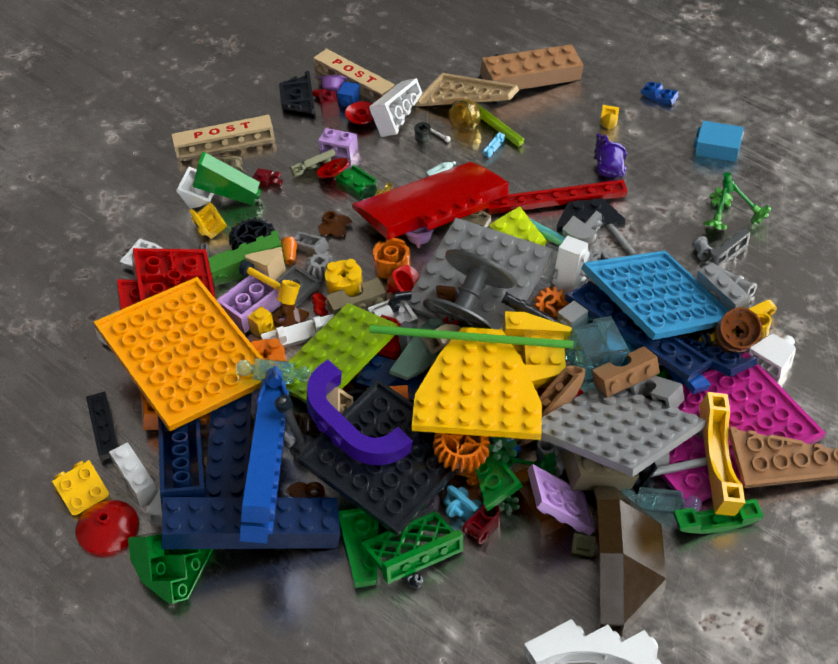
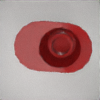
M408 265L395 269L387 280L389 289L386 292H391L392 294L403 291L411 292L420 278L418 272Z

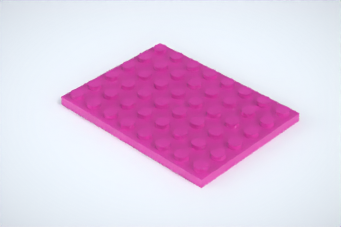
M748 352L741 355V357L748 359L751 356ZM758 363L732 377L725 376L723 373L711 369L702 374L711 384L709 389L692 394L684 383L682 384L685 400L677 407L680 411L695 414L700 418L699 405L707 392L728 394L730 406L729 427H736L737 430L746 432L748 430L756 431L757 434L776 435L801 440L807 444H814L825 438L826 433ZM696 433L669 452V464L706 457L704 438L698 437ZM728 433L729 454L732 468L734 470L736 477L741 482L740 474L738 471L736 459L734 456L732 444ZM708 465L660 475L687 508H691L712 497Z

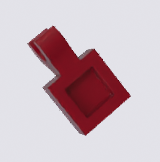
M260 168L256 170L252 177L260 182V186L266 187L269 184L280 186L283 182L282 179H279L281 176L280 172Z

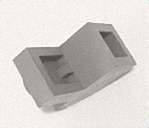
M596 211L586 223L573 216L562 228V235L579 239L588 244L593 243L596 240V231L602 226V214Z

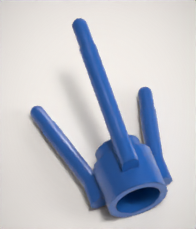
M277 366L270 368L266 372V378L262 380V386L256 402H260L267 385L272 388L280 386L283 395H288L285 381L282 380V372Z

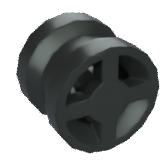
M426 122L417 123L414 126L415 140L419 143L430 141V124Z

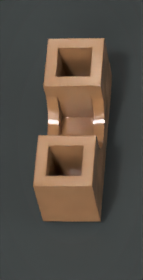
M643 346L627 354L629 364L626 366L618 367L610 362L592 370L595 387L606 397H609L660 373L657 356Z

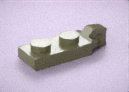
M331 149L289 168L293 177L303 174L306 168L309 171L318 167L317 163L319 162L325 164L332 161L331 157L335 156L336 153Z

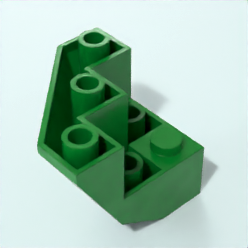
M162 532L128 538L130 561L141 582L169 604L188 600L213 549H161Z

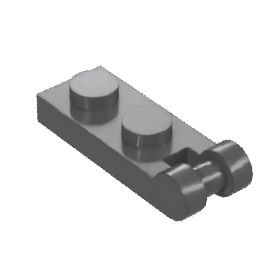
M744 228L739 233H735L730 240L724 242L719 248H713L709 261L719 267L748 245L751 231Z

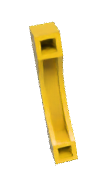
M707 392L699 405L700 418L706 420L705 428L702 431L714 513L736 516L745 504L742 483L734 473L729 454L730 406L728 394Z

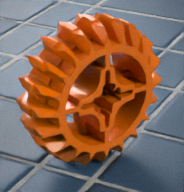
M436 433L433 441L434 455L438 457V462H444L445 468L451 466L452 472L455 469H460L461 473L464 469L471 472L473 467L478 470L480 464L484 465L486 458L489 456V446L491 445L489 436Z

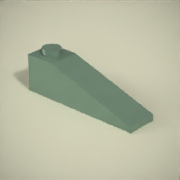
M430 318L419 329L435 330L447 323ZM413 337L390 369L389 374L408 380L424 373L425 368L433 365L443 349L431 354L421 337Z

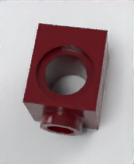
M335 91L319 93L323 119L339 116Z

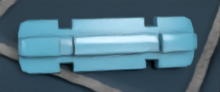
M500 132L497 133L483 149V156L491 157L505 140V135Z

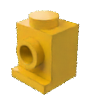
M262 306L248 316L250 331L261 339V334L276 330L272 313Z

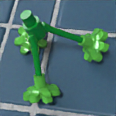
M724 173V179L722 180L723 189L721 190L720 187H717L715 193H711L709 196L710 199H713L711 205L715 206L718 204L717 213H715L712 220L704 221L703 225L715 226L714 228L719 230L727 229V225L720 221L722 217L721 211L724 209V205L726 207L731 206L733 195L728 193L736 191L754 212L750 220L752 224L755 222L760 224L762 218L768 217L769 214L767 213L771 210V207L765 205L761 208L757 204H753L734 183L731 173Z

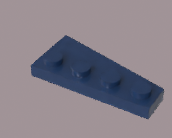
M685 337L679 338L713 361L709 369L721 372L725 376L732 377L757 365V357L750 356L748 359L741 357L742 353L733 351L732 354L723 352V348L718 346L705 347L706 343Z

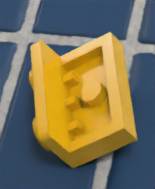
M211 202L198 213L193 209L189 210L192 215L191 220L195 225L199 226L197 230L202 236L207 235L210 239H213L227 227L216 207Z

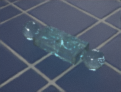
M255 358L254 365H251L247 360H241L236 364V371L239 375L246 376L253 373V380L265 379L266 372L274 366L281 370L282 380L293 384L294 377L300 382H308L312 374L310 368L305 366L296 370L295 363Z
M644 487L639 488V494H636L631 489L622 491L624 495L634 503H637L644 511L673 514L674 510H680L684 507L685 509L690 508L698 512L702 506L701 500L697 496L691 495L683 499V491Z

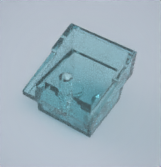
M608 316L593 319V323L572 327L568 340L573 341V349H567L565 356L571 365L585 368L583 383L594 382L593 369L608 362L620 367L629 353V349L612 317Z

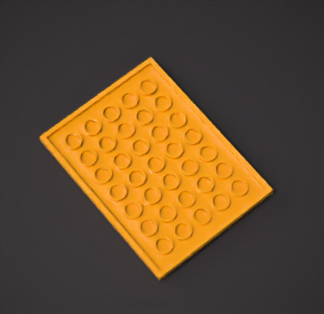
M198 277L94 321V327L169 431L261 388L262 379L266 378V372L271 368Z

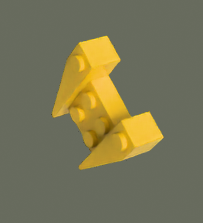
M505 311L502 321V330L506 336L573 341L576 333L575 328L526 312ZM522 345L523 363L535 389L548 388L566 367L565 348Z

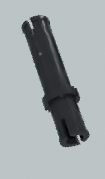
M506 292L501 303L511 307L516 312H526L557 322L556 319L527 304L524 299L520 300Z

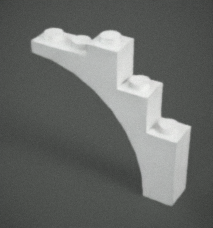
M572 619L524 644V656L529 664L586 662L596 664H662L659 659H656L658 644L645 630L622 642L619 634L616 631H612L609 625L585 636L581 626H576Z

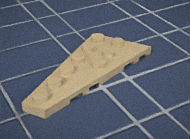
M442 73L421 94L415 106L505 101L513 98L519 89L515 84Z

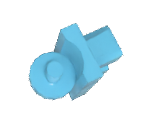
M453 485L447 487L448 493L443 503L448 507L446 514L449 517L458 515L466 522L483 505L478 499L471 501L468 498V491L464 487L458 489Z

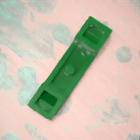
M756 499L745 500V504L736 516L715 514L714 510L696 512L695 507L673 511L679 530L696 534L733 530L755 523L764 517Z

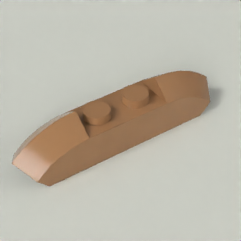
M571 365L566 366L539 397L542 403V417L571 402L583 383L585 368ZM513 438L518 446L534 441V439Z

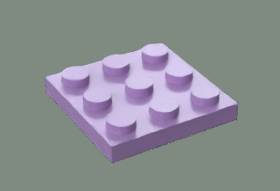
M532 464L527 471L537 509L544 514L548 513L554 516L561 523L571 525L578 532L591 535L595 531V527L584 492L572 491L569 483Z

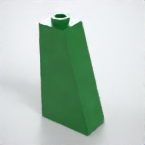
M202 152L193 183L194 188L249 205H253L254 200L259 199L261 192L258 189L259 181Z

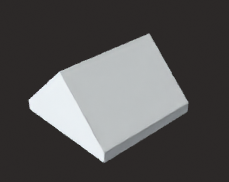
M188 167L176 191L190 209L209 204L214 193L193 187L197 169Z

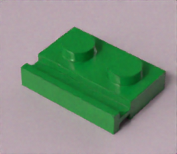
M354 164L352 168H347L336 176L337 183L358 197L372 189L373 185H377L376 178Z

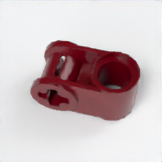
M483 504L465 522L462 532L474 537L478 544H483L489 535L500 525L499 506L496 505L487 511Z

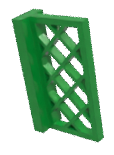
M436 511L413 520L398 536L401 538L400 542L389 541L390 538L397 537L390 531L361 542V548L381 570L383 579L387 584L463 551V534L459 530L454 531ZM435 520L438 524L433 526L426 525V523ZM411 529L420 530L418 534L408 533ZM423 531L435 532L434 536L422 535ZM438 533L447 534L443 537H437ZM405 539L416 540L415 544L404 543ZM420 541L429 542L424 545H419ZM374 545L382 546L381 550L371 549L370 547ZM386 547L397 548L396 552L385 551ZM401 549L410 550L403 554L400 553ZM382 557L392 558L385 562L381 561Z

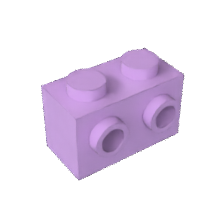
M325 128L318 140L320 153L333 149L336 157L351 159L358 148L357 134Z

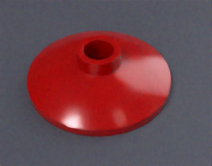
M361 101L349 105L345 110L347 120L356 124H364L374 120L369 108L372 103Z
M337 158L327 162L318 169L317 175L319 178H336L348 166L349 161L347 158Z

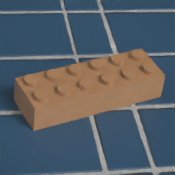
M571 44L482 58L480 74L484 80L515 84L520 90L580 80L584 65Z

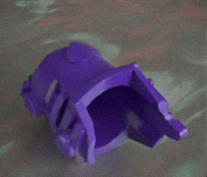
M597 133L596 148L594 150L595 156L593 159L597 160L599 175L606 178L624 176L626 172V166L624 165L627 156L626 148L619 143L609 141L606 135L601 136V134Z

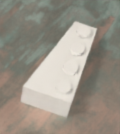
M417 78L401 81L369 106L381 137L397 134L399 126H402L405 122V116L410 114L411 107L415 106L420 98L422 91Z

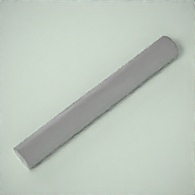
M608 224L606 228L629 256L637 255L613 224Z
M703 457L657 467L652 477L707 466V458Z

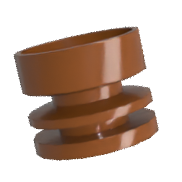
M739 307L728 311L715 326L714 338L718 347L723 348V351L732 354L733 351L743 354L760 339L763 329L761 320L756 313L747 308ZM734 330H736V333H739L738 337H736L735 333H732Z

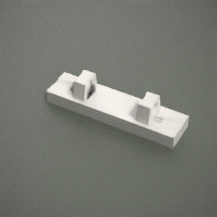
M334 314L323 317L317 316L312 320L284 328L283 326L278 327L276 330L261 334V339H279L284 349L306 343L334 317Z

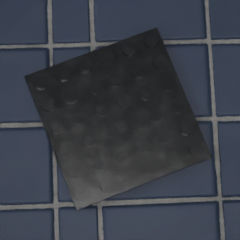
M377 379L342 415L361 434L372 438L383 437L399 427L413 440L411 452L404 458L391 464H365L348 456L339 446L336 447L330 437L324 432L297 457V462L398 537L460 469H455L452 472L451 466L445 468L444 462H438V457L434 455L433 449L434 435L436 433L412 431L414 404Z

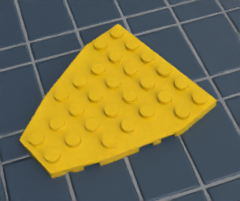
M462 327L458 331L505 335L503 330ZM451 339L439 353L415 394L412 431L541 440L542 403L522 358L512 344Z

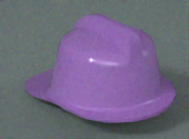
M338 75L314 76V78L321 79L322 89L335 91V94H337L344 81L348 80L346 77Z

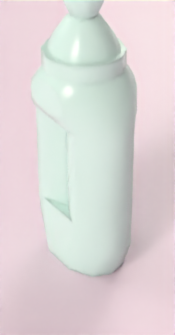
M456 162L441 163L426 172V176L429 177L451 169L453 165H456Z

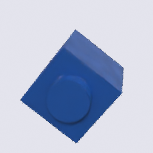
M344 81L337 92L339 106L348 107L358 102L361 97L359 84Z

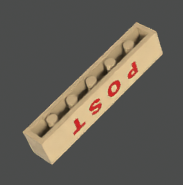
M328 49L313 57L315 71L324 76L338 75L346 77L348 80L345 82L359 84L360 95L373 102H376L395 87V84Z
M269 115L172 134L177 159L200 155L202 152L210 153L275 139Z

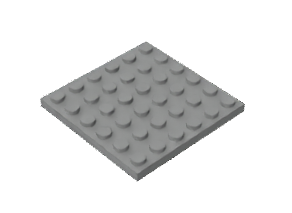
M455 218L412 289L411 300H406L413 312L438 319L442 322L441 319L431 314L423 306V301L427 298H437V285L455 287L459 294L458 287L463 285L466 275L449 264L445 253L450 249L471 252L498 264L516 280V285L509 289L496 288L484 284L480 292L481 299H477L472 310L487 320L494 329L499 330L502 328L505 311L516 312L511 307L501 303L506 292L527 302L552 258L554 251L552 248Z
M593 387L571 400L570 403L564 404L542 417L541 439L633 477L704 429L706 420L699 418L695 414L680 411L676 407H666L661 402L652 401L643 395H633L626 389L606 397L597 387Z

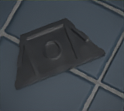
M309 71L304 72L305 75L300 78L295 76L288 81L279 83L282 109L315 114Z
M604 198L569 201L556 225V231L562 232V228L573 216L586 223L596 211L602 214V226L600 228H606L608 224H613L615 227L625 226L626 220Z

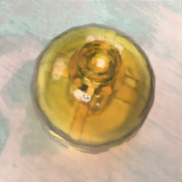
M460 99L451 104L453 106L452 109H449V119L453 127L460 129L459 133L469 132L479 125L481 111L477 103L470 99Z

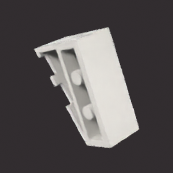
M567 236L559 247L555 269H558L557 278H553L552 284L555 285L556 291L562 289L563 295L588 282L586 273L581 269L583 263L587 262L590 254L587 242Z

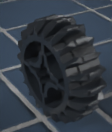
M254 217V219L248 218L246 221L241 220V223H235V227H231L229 245L232 250H235L243 243L250 244L255 242L256 238L262 235L263 237L271 235L275 228L272 223H269L268 220L264 221L263 218L258 220Z

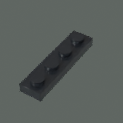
M104 391L86 396L100 461L111 458L109 451L119 447L107 395Z

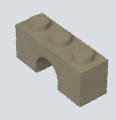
M375 278L361 283L362 294L359 296L350 297L346 295L344 290L326 295L327 307L334 316L347 303L368 311L367 308L386 301L387 294L380 280Z

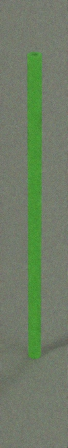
M370 325V333L573 349V341Z

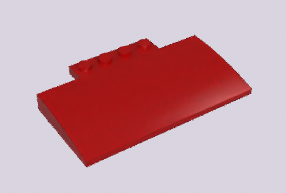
M468 162L352 204V208L389 240L421 227L431 230L452 222L455 218L460 219L489 208L490 201L509 195V182L485 167Z
M133 248L132 265L135 280L117 279L116 284L120 310L196 277L199 278L216 299L206 249Z

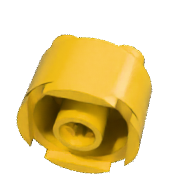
M354 259L328 263L325 271L328 294L344 290L346 295L356 297L360 292L362 293V270Z

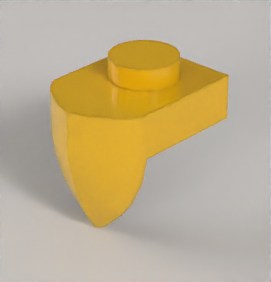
M602 106L600 125L606 129L616 127L619 107Z

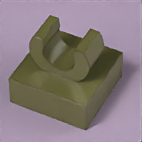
M575 530L571 553L593 557L597 533L588 535Z

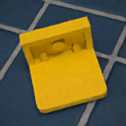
M90 460L85 463L80 461L72 466L73 469L67 473L63 471L53 477L52 487L55 492L58 491L73 516H77L109 496L107 488Z

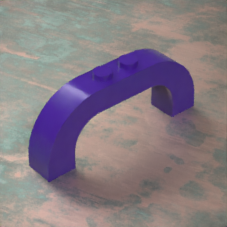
M329 359L313 371L307 385V409L318 429L322 433L325 432L336 447L339 446L351 458L370 465L391 464L404 458L411 452L413 440L399 427L383 437L372 438L365 436L329 403L326 396L341 384L342 372Z

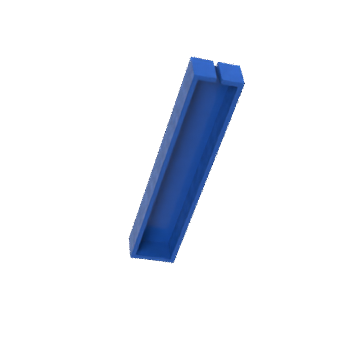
M267 385L257 407L242 503L240 541L267 544L268 534H273L274 521L270 520L275 518L278 479L280 477L286 428L285 415L278 412L274 404L275 400L283 395L280 386L272 388Z

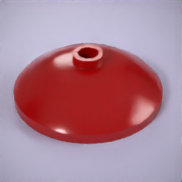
M106 500L89 507L78 519L75 528L76 539L80 547L90 554L99 556L115 554L129 546V537L137 536L140 525L139 517L131 505L120 500Z

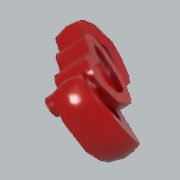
M321 293L313 294L311 297L313 312L320 317L328 315V310L325 308L326 297Z

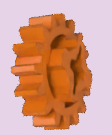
M547 287L537 293L538 296L533 298L536 303L532 307L557 320L558 311L570 303L564 300L565 295L562 294V289L556 291V287Z

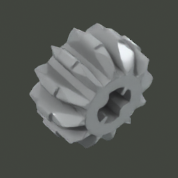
M319 252L317 255L312 254L311 257L307 258L305 271L322 282L325 279L328 263L334 262V259L327 252L324 254Z

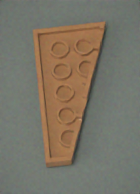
M729 427L728 433L743 488L838 478V448L832 449L823 447L822 444L815 443L812 445L803 443L801 440L776 435L757 434L756 431L748 430L746 432L737 430L736 427Z

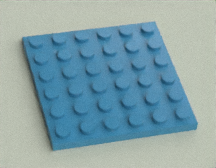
M666 251L584 262L581 267L587 276L652 340L715 328L719 320L730 311Z

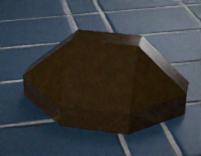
M593 486L592 507L597 509L600 551L599 629L609 625L612 631H616L619 636H623L665 590L666 567L662 525L615 486Z

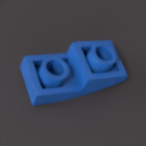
M647 82L641 90V94L645 97L667 105H672L679 97L678 91L663 89L662 83Z
M667 369L677 383H684L692 394L708 390L711 385L702 374L686 382Z

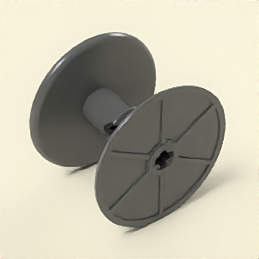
M447 250L445 253L446 260L452 267L466 275L465 281L462 286L458 287L460 292L455 303L439 298H427L423 301V306L442 321L445 317H448V321L452 323L456 320L461 328L494 329L487 320L472 310L477 299H481L480 292L484 284L496 288L509 289L516 285L515 278L507 270L482 256L463 250Z

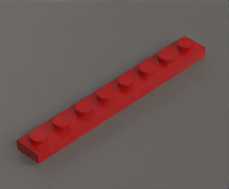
M623 179L509 194L490 201L487 210L488 214L511 212L519 206L522 210L564 205L569 201L618 198L627 196L628 191Z

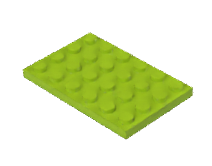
M347 303L315 336L289 359L281 370L282 380L286 381V390H289V395L306 403L309 378L313 371L328 359L342 372L341 384L338 387L343 389L395 336L370 333V325L399 327L398 324Z

